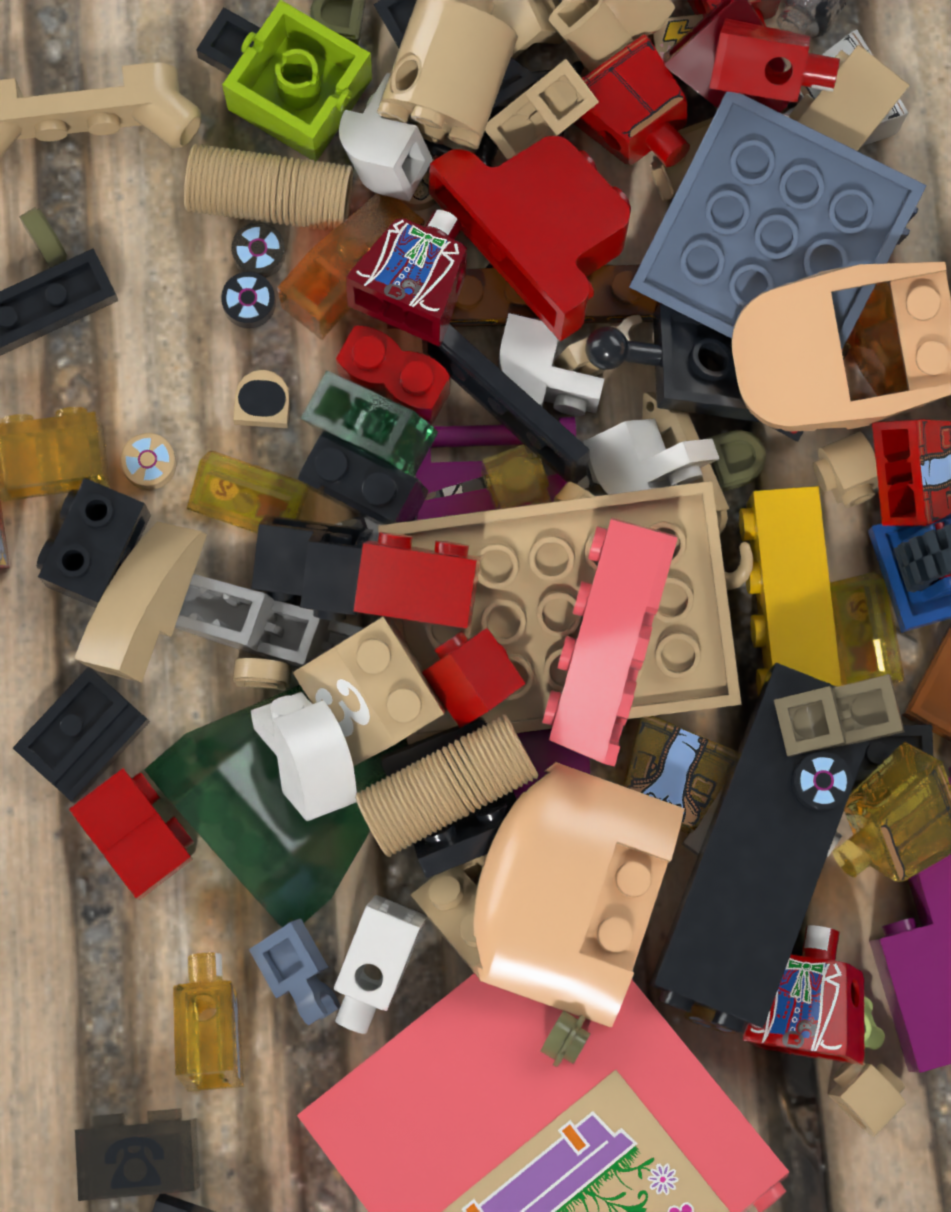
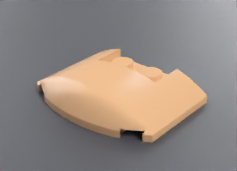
M555 762L544 771L548 774L532 785L526 792H523L513 804L502 821L485 858L478 882L473 916V936H476L477 950L482 968L477 967V972L481 982L577 1016L583 1015L585 1019L612 1028L634 975L632 970L668 862H671L685 808Z

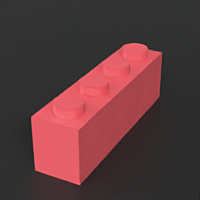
M612 517L608 529L597 526L588 559L599 562L593 584L581 582L573 610L574 615L583 617L577 639L566 636L557 669L568 671L562 693L551 690L542 721L544 724L553 726L549 738L550 741L598 762L615 767L620 750L619 739L631 710L637 685L636 679L647 652L653 628V619L659 608L678 539L677 535Z

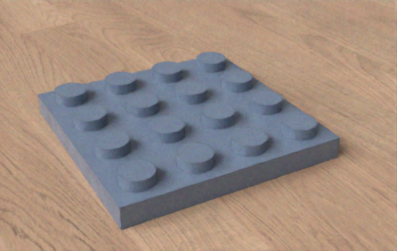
M727 91L629 287L732 338L733 328L740 312L752 299L765 291L817 274L820 271L859 264H887L927 185L745 95ZM876 284L831 292L841 350Z

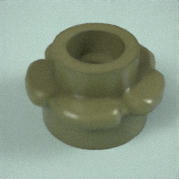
M563 1011L540 1051L555 1060L553 1066L558 1067L563 1059L572 1064L575 1063L591 1034L581 1028L585 1021L583 1015L577 1019Z

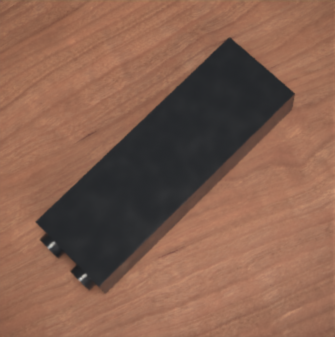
M775 663L768 670L649 983L650 986L662 990L659 1001L691 1013L695 1003L715 1012L712 1020L713 1023L745 1035L748 1025L754 1028H764L848 801L847 798L841 805L828 811H815L805 807L798 801L792 789L794 769L801 760L810 754L830 752L842 758L850 768L853 787L870 741L788 757L774 700L828 686L832 688L837 686L779 663Z

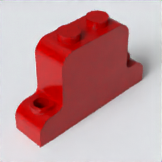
M560 136L544 137L497 167L486 166L474 153L463 149L448 151L430 163L429 194L444 211L451 213L460 221L462 232L560 342L578 331L585 320L587 302L594 296L593 287L587 276L618 257L624 250L631 213V205L624 192L616 186L612 187L600 175L593 159L588 153L583 150L578 151L569 140Z

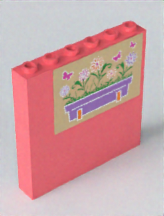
M473 973L297 1115L368 1212H746L752 1206L758 1212H764L787 1192L781 1182L788 1177V1169L633 980L630 982L612 1028L585 1019L581 1028L591 1034L575 1063L572 1064L563 1059L561 1064L555 1067L553 1066L555 1060L540 1051L563 1010L481 982L476 974ZM568 1013V1014L572 1015L573 1017H575V1018H577V1019H579V1017H580V1016H577V1015Z

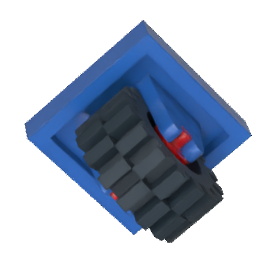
M951 514L927 526H882V523L872 526L868 533L901 633L951 619Z

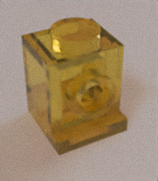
M524 444L482 460V476L496 510L552 502L547 491L549 482L544 467L538 456L534 457L532 452L527 454Z

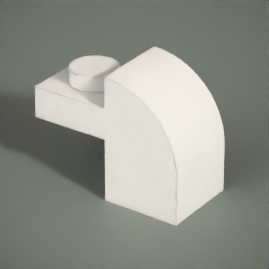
M386 73L376 92L369 98L363 114L348 110L344 111L339 125V137L360 180L368 189L381 195L410 201L433 159L416 125L409 121L402 123L389 120L377 113L390 73Z
M509 313L501 342L498 368L542 407L545 401L554 403L553 407L555 410L568 415L583 416L585 411L596 413L604 378L553 367L559 342L555 335L540 320Z
M655 419L624 421L583 441L584 445L590 449L589 459L596 478L608 495L687 484L703 476L700 468L719 460L713 439L683 441L666 449Z
M300 692L292 696L279 697L270 704L251 710L254 730L277 755L282 793L306 821L357 802L355 798L357 793L355 774L350 751L337 719L324 700L312 704Z

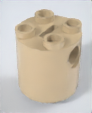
M417 0L377 113L389 120L402 123L409 121L416 124L423 139L443 144L446 136H448L451 141L461 146L478 149L518 39L517 33L505 22L494 16L495 4L491 0Z

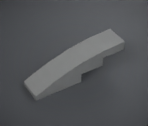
M196 574L192 576L175 625L177 629L269 660L281 661L298 669L363 629L362 627L340 621L316 618L313 616V610L300 608L299 606L281 601H274L273 598L265 593Z

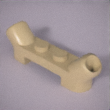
M155 62L122 66L124 86L23 97L15 78L0 80V158L19 139L37 138L41 141H58L64 139L67 134L88 131L94 135H110L118 132L122 127L139 125L144 126L173 149L187 145L198 132L201 125V112L198 106L179 93L178 70L166 63Z

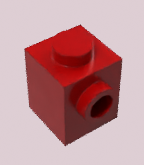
M485 628L467 639L463 631H460L434 649L440 659L422 671V674L460 728L489 712L526 684L509 660L504 647L496 641L488 628Z

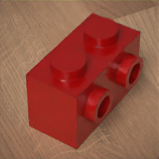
M379 532L378 541L369 540L363 543L354 612L466 629L470 626L481 557L468 555L469 545L436 540L434 550L412 547V536Z

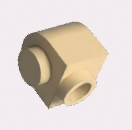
M857 432L818 449L819 460L813 462L815 476L824 492L832 491L837 504L843 502L845 508H850L869 500L875 495L873 489L878 486L875 453L863 433Z
M844 1063L833 1076L837 1085L827 1094L861 1129L872 1137H875L906 1105L904 1098L900 1094L905 1089L904 1084L890 1069L881 1063L876 1068L868 1063H863V1065Z

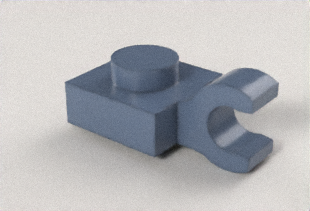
M301 918L288 923L249 949L274 996L279 998L290 992L300 1016L307 1025L327 1017L341 1007L332 989L321 982L316 976L327 969L328 965Z

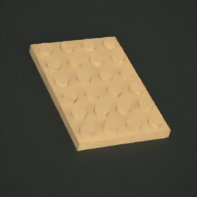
M713 481L379 525L378 532L412 536V547L434 550L436 540L469 545L468 555L481 557L472 622L467 629L391 618L423 670L440 659L434 649L460 631H463L467 639L485 628H488L496 641L504 647L509 660L526 684L480 717H483L487 723H492V720L497 721L498 717L502 718L503 714L507 715L516 733L552 729L553 726L544 724L542 721L551 690L562 693L568 671L557 669L566 636L577 639L583 617L573 614L582 581L593 584L599 563L588 559L597 526L608 529L612 517L677 535L678 537L659 608L653 619V628L645 659L636 679L637 685L628 719L741 705ZM446 709L442 716L407 737L408 745L455 727L458 724Z

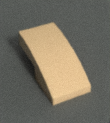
M565 59L488 121L485 131L507 160H509L542 138L559 135L599 101L567 59Z

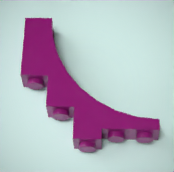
M948 767L950 777L946 778L945 781L951 795V767ZM938 782L939 787L937 783L935 785L943 810H945L946 805L943 800V797L945 799V796L942 791L941 785ZM944 786L943 789L951 809V799L946 786ZM946 812L944 815L951 834V820L948 812ZM947 837L915 846L918 857L903 862L906 876H909L907 879L922 926L917 928L914 917L881 926L884 937L869 941L908 1072L921 1073L951 1064V848Z

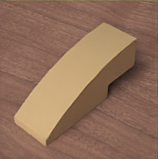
M157 521L133 548L106 588L86 627L74 659L96 671L142 683L158 635L172 636L207 534L199 530Z

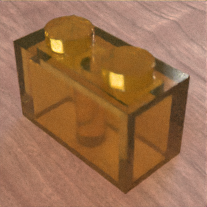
M67 407L55 411V417L34 419L29 414H13L1 418L0 499L3 502L69 493L72 489L78 491L84 478L108 488L110 487L104 429L95 411L88 412L84 407Z

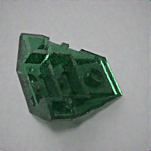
M301 685L184 734L144 769L175 808L281 927L300 918L303 923H306L333 898L343 877L371 831L357 802L306 821L282 793L277 755L254 730L251 710L270 704L279 697L292 696L300 692L309 700ZM407 737L354 766L357 792L361 793L362 789L366 790V787L371 788L372 784L376 785L377 781L381 782V779H386L380 759L387 753L407 746Z

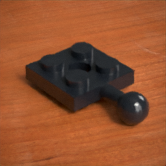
M659 304L653 313L654 344L628 341L619 329L611 326L597 328L589 335L586 341V356L591 364L599 369L612 370L619 367L624 361L655 366L657 408L759 422L746 407L740 394L732 353V338L664 304ZM698 354L711 356L720 366L721 371L715 372L706 369L700 363Z

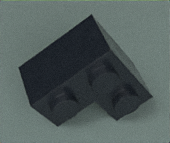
M265 515L258 526L251 589L263 590L274 601L281 602L297 601V596L299 595L301 596L300 608L313 609V616L324 620L343 621L346 620L347 614L357 615V612H354L362 547L363 543L369 540L372 541L373 530Z

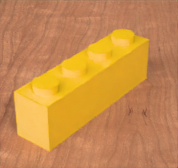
M819 486L753 491L746 503L747 508H740L739 526L742 541L750 540L753 554V569L749 579L746 581V589L748 594H756L758 615H751L750 626L754 648L762 647L764 669H757L756 672L758 696L768 670L775 663L839 687L841 686Z

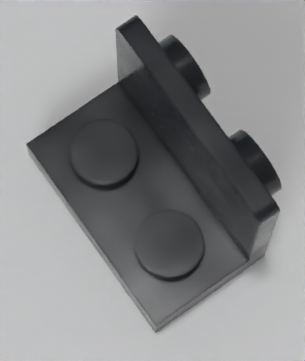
M478 717L461 728L457 725L383 755L380 761L386 777H391L392 773L396 774L397 770L406 769L407 765L411 766L412 762L421 761L422 757H427V754L436 753L437 749L443 753V746L448 748L449 743L454 745L455 740H458L463 747L460 741L461 736L467 737V733L472 734L473 730L477 731V728L482 729L483 725L487 726L486 720L483 717ZM514 791L508 792L507 795L503 794L502 798L498 797L497 801L487 802V806L482 805L481 809H475L474 813L469 812L467 817L462 816V819H457V822L452 821L451 825L447 824V827H442L441 830L437 829L436 833L432 832L431 836L427 835L426 838L422 837L421 841L417 840L416 844L413 843L425 877L429 878L486 855L502 821L517 800Z

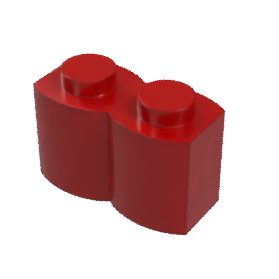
M354 326L336 357L338 377L349 390L369 400L385 401L395 414L413 424L414 422L430 421V426H432L450 394V375L439 362L419 352L402 351L391 337L371 327Z
M122 768L70 807L69 811L134 897L141 900L193 860L186 848L192 845L194 841L175 816L167 822L162 819L153 807V804L161 798L144 775L139 772L131 778L127 771Z

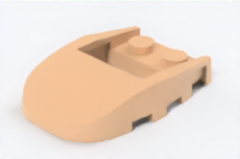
M945 262L859 264L820 271L817 274L765 291L752 299L737 317L732 333V353L740 394L746 407L759 421L775 429H782L784 431H816V429L847 428L849 430L870 426L871 423L923 408L927 403L950 396L951 297ZM889 281L908 391L851 401L831 292Z

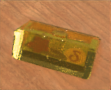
M208 451L199 461L187 510L258 534L259 523L265 515L299 519L309 488L297 479L216 451Z
M872 572L830 582L841 686L888 674L891 676L892 683L904 681V671L893 611L883 576Z

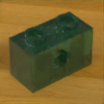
M327 370L301 416L302 420L321 434L325 431L415 477L438 434V431L415 411Z

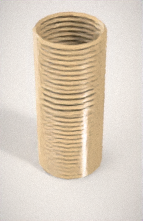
M194 144L189 153L185 174L184 205L187 212L192 211L195 213L197 211L198 214L202 212L203 214L208 213L211 215L213 213L214 216L217 214L219 216L224 215V217L229 216L230 218L234 216L235 219L239 217L240 219L245 218V220L250 219L251 221L255 219L256 222L260 220L267 223L272 221L273 224L278 222L280 225L285 223L286 226L291 224L292 226H303V228L308 227L309 229L313 227L314 230L318 228L319 230L324 229V231L329 230L330 232L334 230L335 233L337 231L342 233L345 231L348 221L353 168L351 165L346 166L340 163L336 165L335 162L331 164L330 162L325 163L322 161L320 163L319 160L315 162L314 160L309 161V159L301 161L300 158L296 160L293 157L288 159L287 156L282 158L281 155L277 156V154L273 156L272 154L267 155L264 153L262 155L261 152L257 154L256 152L251 153V151L246 152L240 149L230 150V148H219V146L209 147L208 145Z
M503 714L502 718H497V721L492 720V723L488 722L487 726H482V729L477 728V731L473 730L472 734L467 733V737L461 736L460 741L463 747L458 740H455L454 745L449 743L448 748L443 746V753L437 749L436 753L427 754V757H422L421 761L412 762L411 766L407 765L406 769L397 770L396 774H391V777L387 776L386 779H381V782L377 781L376 785L372 784L371 788L366 787V790L362 789L361 793H356L355 798L360 811L386 856L396 855L397 851L401 852L402 848L406 849L412 843L416 844L417 840H422V837L431 836L432 832H437V829L441 830L442 827H447V824L451 825L452 821L457 822V819H462V816L467 817L469 812L474 813L475 809H481L482 805L487 806V802L497 801L498 797L502 798L503 794L507 795L513 789L517 790L518 786L522 787L523 783L528 784V781L532 782L533 778H538V773L507 715Z

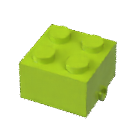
M280 0L258 33L250 32L245 38L241 49L243 55L222 84L229 111L316 162L339 130L340 120L344 111H351L371 82V53ZM254 41L253 46L249 47L250 43Z

